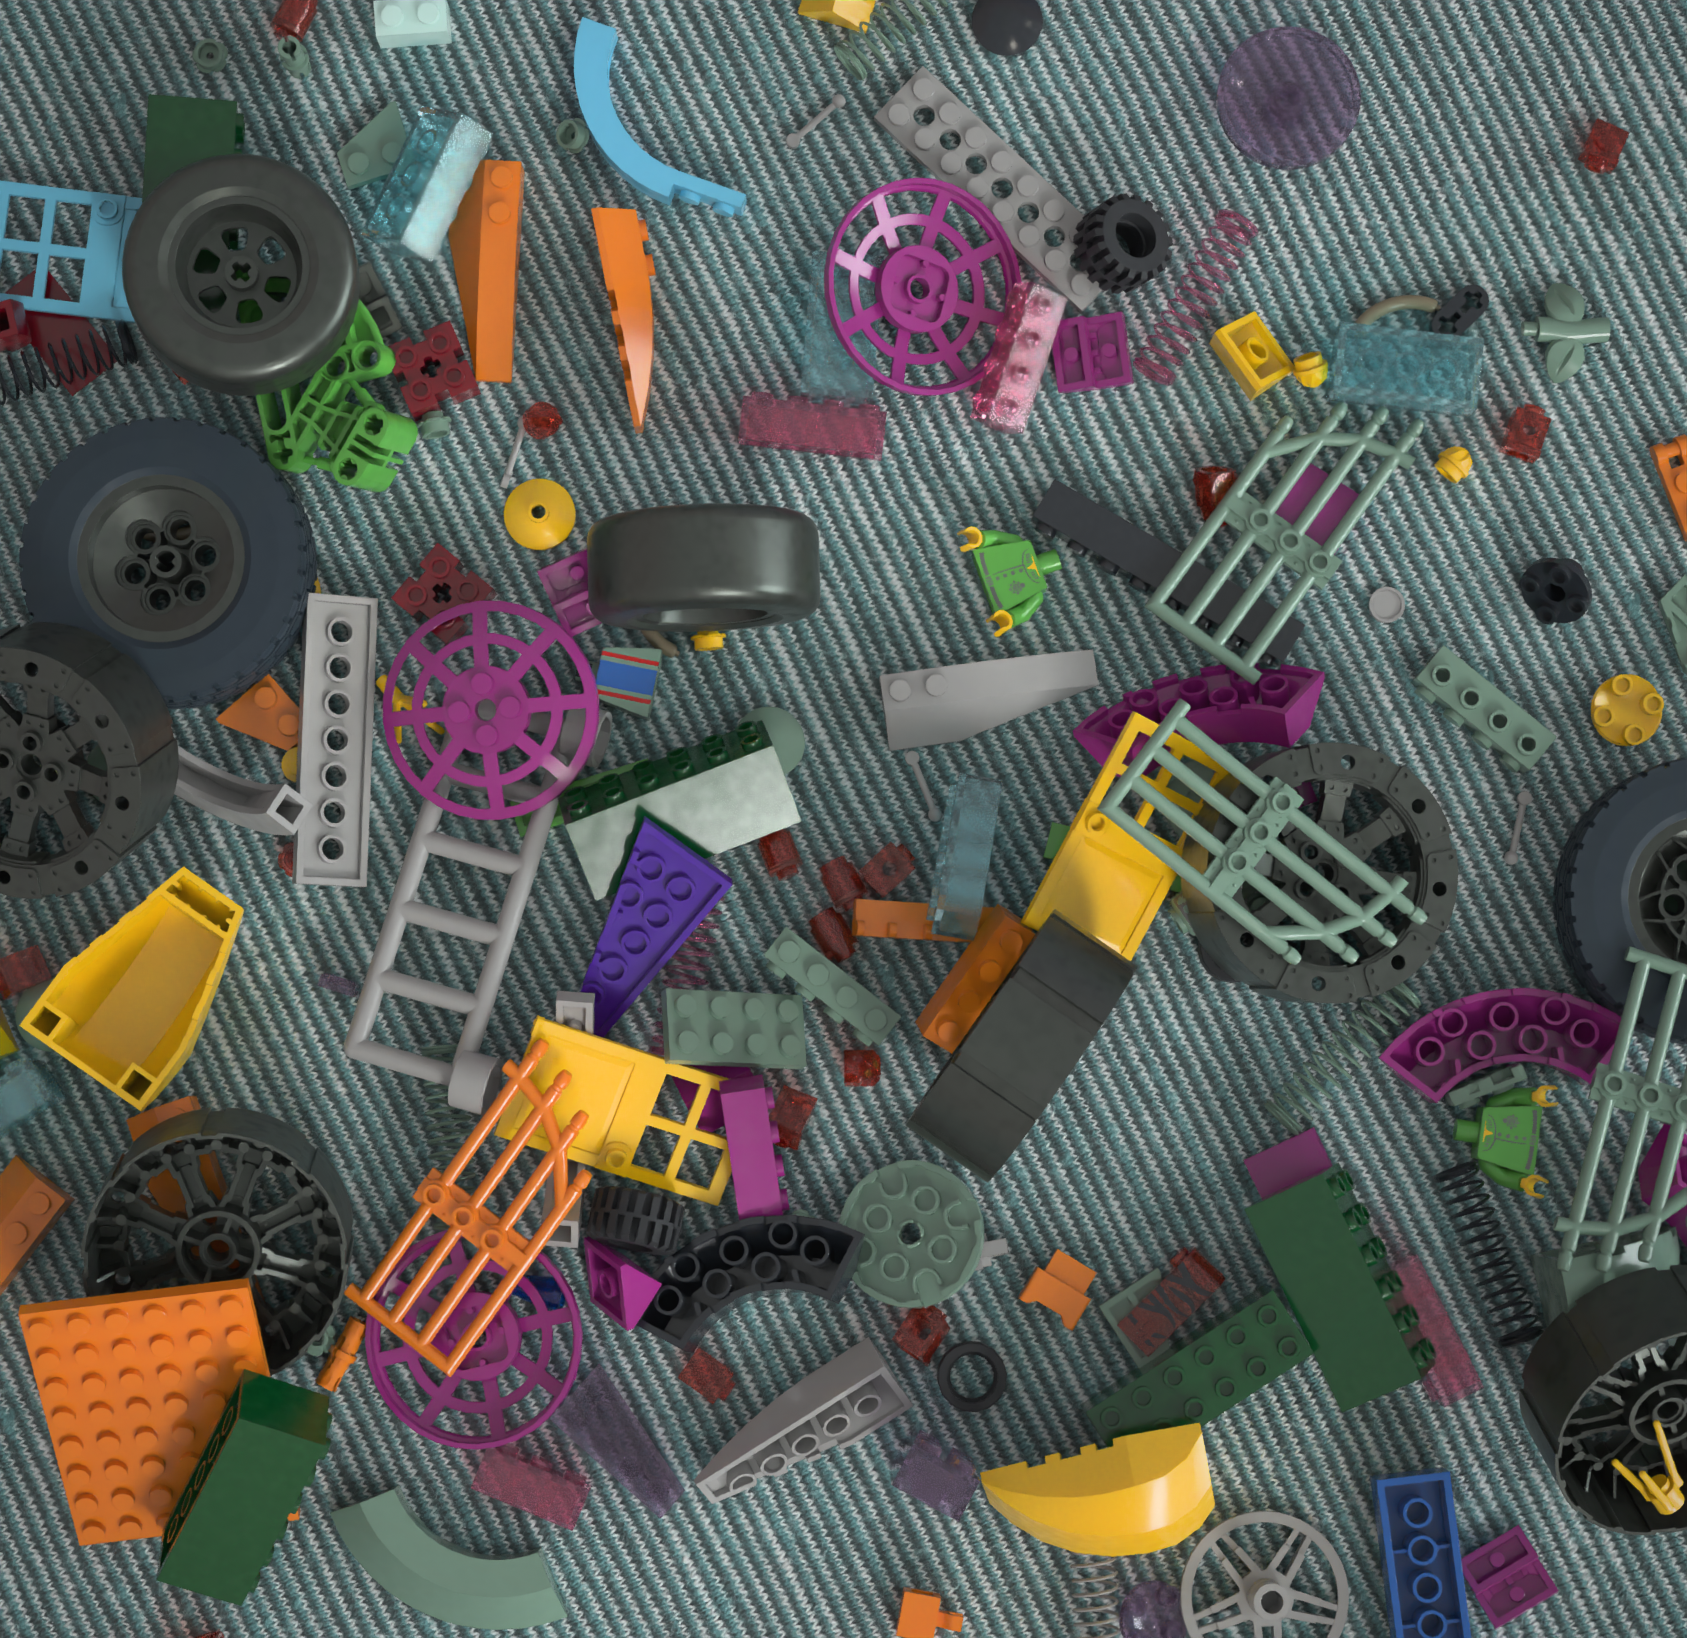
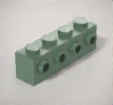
M1444 645L1437 649L1411 681L1417 687L1414 692L1428 704L1433 702L1438 704L1445 710L1443 716L1457 727L1464 725L1473 733L1471 738L1474 742L1486 750H1489L1490 747L1502 756L1499 761L1514 773H1517L1518 770L1522 773L1530 771L1557 737Z
M788 927L784 928L764 954V957L769 960L765 967L781 979L786 974L798 983L794 989L810 1002L815 997L826 1005L823 1012L839 1025L843 1020H846L855 1028L852 1035L867 1047L872 1042L879 1046L901 1018L899 1014Z

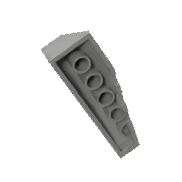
M1093 649L988 660L880 675L879 684L889 751L960 742L1010 720L1037 711L1047 705L1098 686Z
M867 1337L804 1377L771 1402L714 1456L694 1479V1482L711 1504H714L756 1486L758 1478L766 1475L778 1477L787 1473V1466L803 1459H807L808 1463L822 1458L820 1452L836 1445L840 1449L853 1445L913 1407V1404L885 1358L871 1339Z

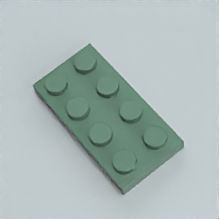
M666 988L661 992L665 1064L803 1069L807 1066L802 995Z

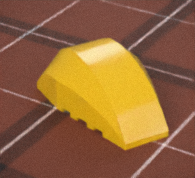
M184 866L148 895L147 899L134 910L129 911L119 919L116 925L90 943V946L82 953L67 962L19 1025L141 1112L157 1098L191 1056L216 994L244 913V909Z
M1200 1423L1126 1435L1114 1438V1446L1098 1450L1095 1443L1080 1447L1081 1455L1065 1459L1061 1458L1060 1453L1045 1456V1464L1030 1468L1028 1462L1024 1461L980 1473L982 1485L989 1504L1012 1524L1042 1542L1075 1553L1110 1557L1154 1552L1177 1545L1198 1530L1215 1506Z

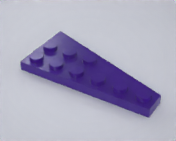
M644 816L579 990V992L595 993L594 1035L604 1037L733 885L732 878L646 816Z

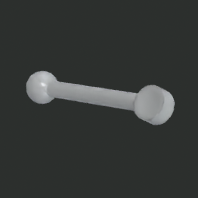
M841 94L835 95L832 98V103L796 134L791 133L786 137L787 146L791 149L797 148L802 137L833 110L842 108L845 105V97Z
M526 416L520 417L517 421L519 429L500 483V487L506 489L525 431L531 427V420Z
M909 751L905 755V761L913 768L930 810L928 812L929 819L937 822L942 818V811L936 808L919 767V754L916 751Z
M1522 791L1517 795L1518 813L1510 849L1504 855V860L1509 865L1516 864L1518 861L1516 851L1526 806L1532 801V795L1528 791Z

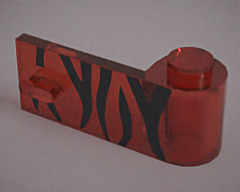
M1185 1246L1182 1247L1169 1260L1173 1266L1169 1270V1274L1117 1324L1148 1357L1226 1279L1195 1246L1190 1250Z

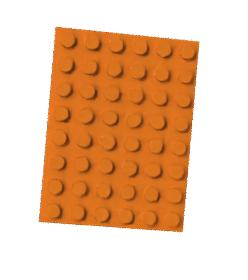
M249 1278L20 1305L18 1316L80 1546L162 1536L163 1528L243 1370L246 1369L271 1377ZM300 1506L296 1514H289L288 1521L300 1520Z

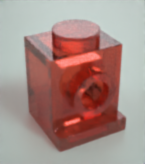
M1525 404L1524 408L1517 407L1511 414L1499 452L1533 464L1540 457L1552 419L1544 416L1545 410L1539 406ZM1524 424L1534 427V435H1527L1524 432Z
M890 842L863 866L858 873L884 899L916 869L911 864L915 857L902 843L896 847ZM887 862H891L896 866V872L891 876L885 875L882 870L883 865Z
M933 1305L927 1308H912L892 1340L897 1348L928 1367L931 1357L951 1329L945 1321L947 1315ZM923 1329H930L931 1332L926 1340L919 1338L920 1332Z

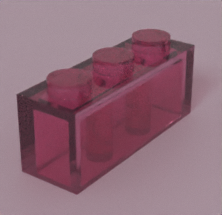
M508 1443L486 1449L471 1489L571 1531L574 1530L592 1488V1485L585 1483L587 1480L586 1476L569 1469L566 1470L565 1474L551 1469L553 1466L552 1462L533 1455L531 1460L518 1455L519 1449Z

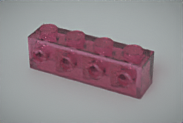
M1035 282L1014 284L1013 289L1007 296V308L1003 320L995 332L996 341L991 356L984 365L985 374L980 389L973 398L971 419L1004 434H1023L1068 298Z

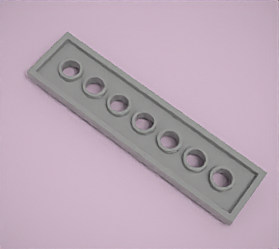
M922 66L874 116V121L937 180L953 184L972 194L983 203L1002 225L1011 241L1014 252L1075 309L1082 313L1103 291L1099 288L1097 281L1091 283L1087 279L1089 274L1086 270L1083 272L1076 271L1070 265V258L1075 255L1074 250L1078 248L1073 243V237L1078 233L1076 226L1083 220L1082 217L1084 215ZM920 109H928L933 113L934 121L927 126L919 125L914 120V114ZM946 133H954L959 137L960 145L956 149L947 150L940 144V138ZM972 157H979L985 161L986 169L980 174H972L967 170L966 162ZM1005 181L1009 183L1012 188L1011 195L1007 198L996 197L992 192V186L996 182ZM1024 205L1033 206L1038 212V218L1030 223L1023 222L1018 216V210ZM1056 229L1060 231L1064 236V242L1058 247H1051L1046 244L1044 234L1048 230Z
M309 593L302 629L296 792L312 803L313 807L294 834L292 884L363 888L367 887L378 598ZM336 622L344 624L348 630V637L344 642L336 641L331 634L332 626ZM334 658H339L346 664L347 671L343 678H336L330 671V663ZM333 694L340 695L345 701V709L340 715L333 713L328 706L329 698ZM332 730L340 732L344 739V744L338 751L331 749L327 743V736ZM331 766L338 768L342 773V781L337 787L329 785L325 778L326 771ZM330 802L338 805L341 811L340 819L336 823L329 822L324 816V808ZM327 839H333L339 845V854L333 860L328 859L323 854L322 847Z

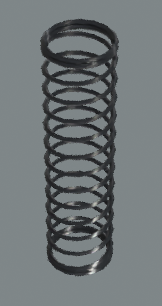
M121 319L115 322L122 346L124 364L117 356L106 328L102 325L110 357V368L105 363L97 347L92 331L88 330L95 353L97 373L89 363L79 336L75 333L74 336L83 365V377L70 356L65 339H61L68 361L70 381L61 370L53 347L48 342V349L55 367L56 385L49 377L39 350L35 346L34 351L43 379V390L34 379L24 351L21 350L20 354L28 375L29 394L22 386L16 374L11 356L7 355V361L14 377L16 398L9 391L0 370L3 401H0V405L3 406L5 404L6 393L12 400L17 402L20 395L19 387L28 397H31L33 394V384L38 391L44 393L47 385L46 379L52 387L57 389L60 385V375L66 383L71 385L73 382V370L80 379L85 380L87 377L86 364L89 370L96 376L100 373V361L106 370L110 372L113 370V356L118 364L124 368L127 365V359L130 364H137L136 348L125 321Z
M1470 1161L1434 1175L1433 1179H1435V1183H1441L1475 1170L1464 1178L1439 1189V1193L1481 1183L1472 1190L1445 1202L1444 1206L1469 1199L1486 1197L1475 1205L1449 1216L1450 1220L1476 1212L1492 1210L1483 1217L1455 1229L1454 1232L1459 1233L1479 1226L1496 1224L1478 1236L1460 1243L1459 1246L1461 1247L1486 1239L1502 1237L1492 1245L1466 1256L1465 1260L1508 1250L1502 1256L1470 1271L1473 1274L1488 1268L1513 1264L1503 1272L1477 1283L1476 1287L1503 1279L1519 1277L1500 1290L1481 1297V1300H1486L1510 1292L1524 1291L1514 1299L1486 1312L1490 1314L1505 1308L1530 1304L1517 1314L1492 1324L1491 1327H1497L1520 1319L1535 1318L1527 1325L1497 1338L1498 1344H1500L1499 1347L1505 1349L1541 1336L1544 1330H1542V1326L1530 1327L1537 1322L1539 1318L1537 1315H1522L1532 1308L1533 1303L1531 1301L1516 1302L1524 1297L1528 1290L1523 1287L1510 1289L1519 1283L1523 1277L1520 1274L1505 1275L1516 1267L1517 1262L1511 1260L1499 1262L1507 1257L1512 1249L1509 1247L1492 1249L1502 1243L1507 1237L1505 1234L1488 1235L1501 1225V1222L1498 1220L1481 1222L1490 1217L1496 1209L1494 1207L1475 1209L1488 1201L1490 1195L1481 1193L1468 1196L1482 1188L1485 1184L1483 1180L1464 1182L1476 1175L1480 1170L1478 1165H1476V1161Z

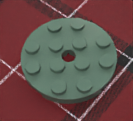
M897 1161V1163L869 1173L855 1186L848 1196L839 1220V1224L865 1234L856 1271L852 1277L853 1281L874 1299L900 1308L928 1307L953 1296L973 1275L981 1258L984 1245L983 1217L973 1193L952 1172L925 1161ZM909 1224H916L920 1230L921 1238L914 1244H906L902 1239L903 1229Z

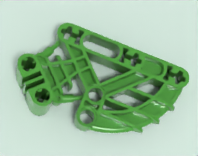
M241 270L235 272L237 279L241 278L244 282L250 279L248 272L243 273ZM270 278L266 284L265 293L275 301L282 302L281 298L287 296L291 281L287 278ZM360 299L347 337L332 358L315 373L303 396H301L299 383L281 390L286 412V423L283 427L280 421L275 392L256 395L268 457L270 463L275 468L300 474L306 472L311 465H316L318 469L332 472L340 484L371 492H382L391 485L398 472L397 469L387 464L388 461L403 464L404 460L393 453L395 451L408 455L418 436V428L411 418L385 411V407L380 403H376L368 391L359 385L360 383L390 374L396 363L394 351L389 346L384 345L377 324ZM243 301L238 305L241 323H252L262 319L263 313L256 301ZM374 351H377V361L371 366L370 357ZM344 360L345 368L342 374L339 375L338 365ZM351 387L356 392L355 396L363 407L344 401ZM317 446L321 450L329 451V458L322 456L314 458L313 453Z

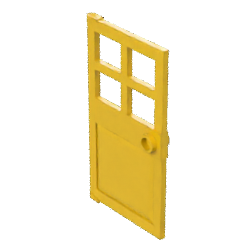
M1132 711L1021 920L1022 924L1038 931L1053 910L1056 909L1129 961L1132 960L1177 873L1097 808L1116 773L1122 776L1128 768L1122 762L1138 732L1141 731L1151 737L1159 724ZM1174 732L1164 743L1172 748L1169 753L1179 761L1184 754L1216 771L1209 783L1213 788L1229 774L1226 769L1195 744ZM1163 766L1155 780L1143 774L1140 775L1142 779L1168 800L1192 812V819L1199 814L1204 805L1202 803L1204 799L1201 798L1200 802L1197 803L1166 787L1173 774ZM1144 799L1134 820L1145 827L1155 807ZM1183 831L1177 845L1153 834L1182 858L1187 835L1185 831Z
M537 1015L533 1021V1027L530 1032L531 1038L522 1060L527 1053L531 1052V1047L540 1038L546 1040L549 1043V1047L545 1055L539 1059V1063L529 1078L541 1093L544 1094L548 1087L554 1083L553 1080L557 1074L563 1069L572 1074L569 1085L566 1089L562 1090L561 1096L552 1107L561 1133L571 1123L570 1120L579 1110H583L589 1115L587 1123L583 1129L579 1130L578 1136L568 1148L567 1159L718 1206L732 1172L727 1137L697 1128L696 1125L711 1088L720 1091L719 1081L729 1079L685 1064H665L664 1057ZM666 1074L699 1084L684 1123L651 1113ZM521 1090L518 1091L499 1118L494 1131L495 1136L512 1140L533 1110L534 1106ZM541 1123L526 1145L548 1152L551 1146ZM646 1125L679 1135L664 1174L631 1164ZM691 1139L723 1149L708 1188L676 1178Z

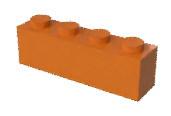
M999 904L995 906L915 1021L922 1036L953 1054L1035 936L1030 927L1021 923L1022 919Z

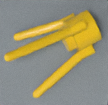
M1654 1420L1653 1426L1669 1476L1666 1477L1663 1474H1659L1651 1478L1642 1470L1639 1472V1476L1643 1480L1641 1482L1617 1459H1613L1611 1464L1641 1492L1646 1501L1653 1503L1660 1514L1668 1515L1679 1510L1684 1503V1495L1679 1489L1684 1482L1677 1473L1659 1420Z

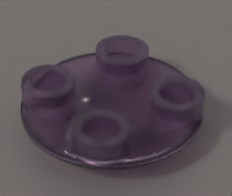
M1157 1580L1142 1582L1131 1589L1124 1598L1119 1612V1627L1123 1638H1185L1186 1628L1180 1609L1179 1590L1174 1586Z

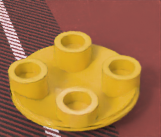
M1632 674L1616 675L1604 681L1593 695L1590 709L1591 719L1597 732L1610 743L1619 746L1639 745L1648 740L1658 729L1662 718L1664 700L1654 686L1644 678Z

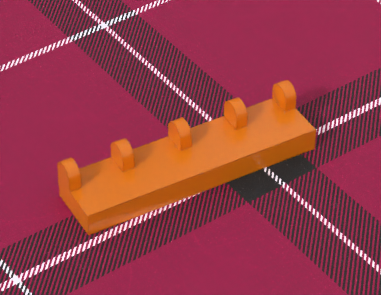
M854 899L852 936L970 943L994 908Z

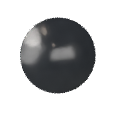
M978 0L973 9L972 29L974 38L985 49L997 55L1015 57L1023 55L1026 50L1034 45L1042 30L1043 16L1036 0Z

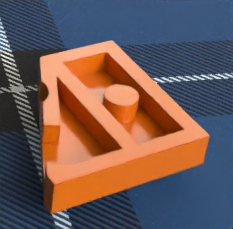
M270 674L256 683L216 718L218 723L240 731L285 751L298 746L299 707Z

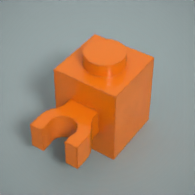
M904 1587L896 1625V1636L903 1638H934L936 1627L961 1632L964 1618L963 1613L939 1610L940 1593Z

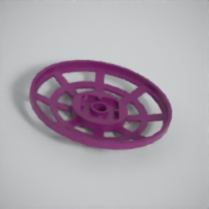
M909 178L896 180L872 190L859 199L844 215L833 234L827 251L824 269V294L828 315L836 336L847 354L861 370L877 382L895 391L914 396H937L957 392L975 384L990 373L1003 358L1013 340L1019 323L1022 305V281L1018 260L1011 241L1000 222L983 203L972 194L953 184L930 178ZM906 191H918L935 194L936 198L929 215L908 213L890 217L885 196ZM952 201L972 215L986 231L991 241L972 250L969 243L958 231L942 221L949 202ZM872 204L878 225L872 228L862 239L854 256L839 249L842 236L849 224L864 208ZM905 225L924 227L919 245L902 248L894 228ZM938 233L955 246L961 254L959 258L948 262L941 253L933 249ZM882 235L889 256L877 268L864 262L863 259L870 246ZM996 254L999 257L1005 281L1004 313L984 307V280L979 263ZM835 264L849 271V298L854 316L843 323L838 314L834 294ZM967 269L972 284V303L958 299L956 275ZM859 276L875 283L877 303L865 310L862 309L859 297ZM913 280H917L922 285L923 295L920 299L915 298L911 293L910 286ZM953 313L967 317L968 320L961 333L953 342L949 343L940 326L946 323ZM884 316L890 324L896 327L894 347L881 339L872 329L870 323ZM979 322L1000 327L998 335L988 353L973 369L968 371L956 353L962 350L971 340L978 328ZM861 329L867 339L878 350L892 358L890 378L881 374L863 358L854 347L849 336ZM927 332L937 349L936 352L928 354L907 353L911 333ZM944 360L956 378L950 382L932 386H917L904 383L906 363L910 365H928Z
M475 601L457 605L437 614L422 624L405 642L395 657L386 680L383 695V725L386 741L395 763L406 780L423 797L436 806L459 816L478 820H502L523 816L544 807L559 797L576 780L586 765L595 744L599 725V695L596 680L588 659L577 642L561 625L545 614L524 605L505 601ZM488 611L518 615L538 624L544 631L530 646L511 636L488 633ZM472 613L473 635L464 636L450 642L435 655L419 642L427 633L443 622L460 615ZM556 639L566 649L575 663L582 681L583 694L562 695L555 673L541 656ZM488 644L505 646L522 655L509 670L489 666ZM473 646V668L457 676L442 663L455 652ZM411 654L424 666L415 685L412 710L392 712V699L396 680L404 661ZM532 665L538 669L544 678L549 691L548 697L530 698L525 685L520 680ZM434 675L448 687L443 699L442 707L423 709L425 690L430 678ZM486 699L493 701L496 706L495 716L488 721L483 720L478 714L479 704ZM585 708V725L582 740L573 760L567 767L551 754L561 731L563 710ZM551 711L549 729L540 746L526 734V731L529 727L532 713ZM444 721L445 727L453 739L441 755L430 742L424 723ZM413 725L420 747L433 763V766L422 781L413 773L401 753L394 732V727ZM516 745L531 757L517 769L500 774L498 753ZM464 748L471 752L482 754L485 776L466 773L455 768L452 764ZM540 765L558 778L548 789L536 797L518 805L505 807L502 785L523 779ZM445 774L464 784L487 787L490 809H478L459 805L441 797L433 790Z
M447 1230L428 1236L409 1247L373 1298L385 1307L390 1292L401 1297L409 1284L400 1280L399 1276L418 1256L437 1246ZM463 1236L459 1238L449 1253L452 1264L446 1265L435 1272L406 1313L404 1323L414 1331L420 1308L433 1315L441 1303L428 1295L431 1290L451 1275L456 1274L458 1279L472 1260L466 1257L461 1238H464ZM540 1251L535 1259L553 1276L565 1297L568 1307L548 1311L547 1305L538 1289L523 1275L517 1285L530 1297L538 1314L519 1318L515 1310L508 1303L513 1293L512 1291L486 1327V1342L482 1346L473 1345L451 1377L446 1375L440 1387L432 1381L421 1365L419 1358L423 1356L404 1341L403 1347L382 1352L380 1343L381 1323L370 1314L367 1315L365 1346L368 1365L374 1383L389 1408L416 1433L436 1443L454 1448L478 1450L499 1447L516 1441L539 1428L562 1404L577 1375L582 1355L583 1332L580 1311L573 1291L563 1273L545 1253ZM489 1260L482 1269L499 1273L504 1277L508 1272L493 1260ZM473 1282L433 1338L431 1344L448 1356L492 1293L476 1291ZM571 1321L573 1330L572 1354L563 1382H560L546 1371L553 1344L552 1326ZM541 1328L542 1345L538 1361L535 1363L519 1352L522 1344V1333ZM407 1361L416 1381L432 1397L420 1416L412 1411L398 1395L388 1377L385 1366ZM511 1365L528 1376L527 1380L519 1388L505 1397H500L497 1376L506 1371ZM462 1379L482 1381L486 1401H467L456 1398L452 1394ZM537 1384L554 1396L549 1404L534 1418L515 1429L506 1431L503 1409L522 1400ZM445 1406L465 1413H488L491 1435H459L434 1426L433 1423Z

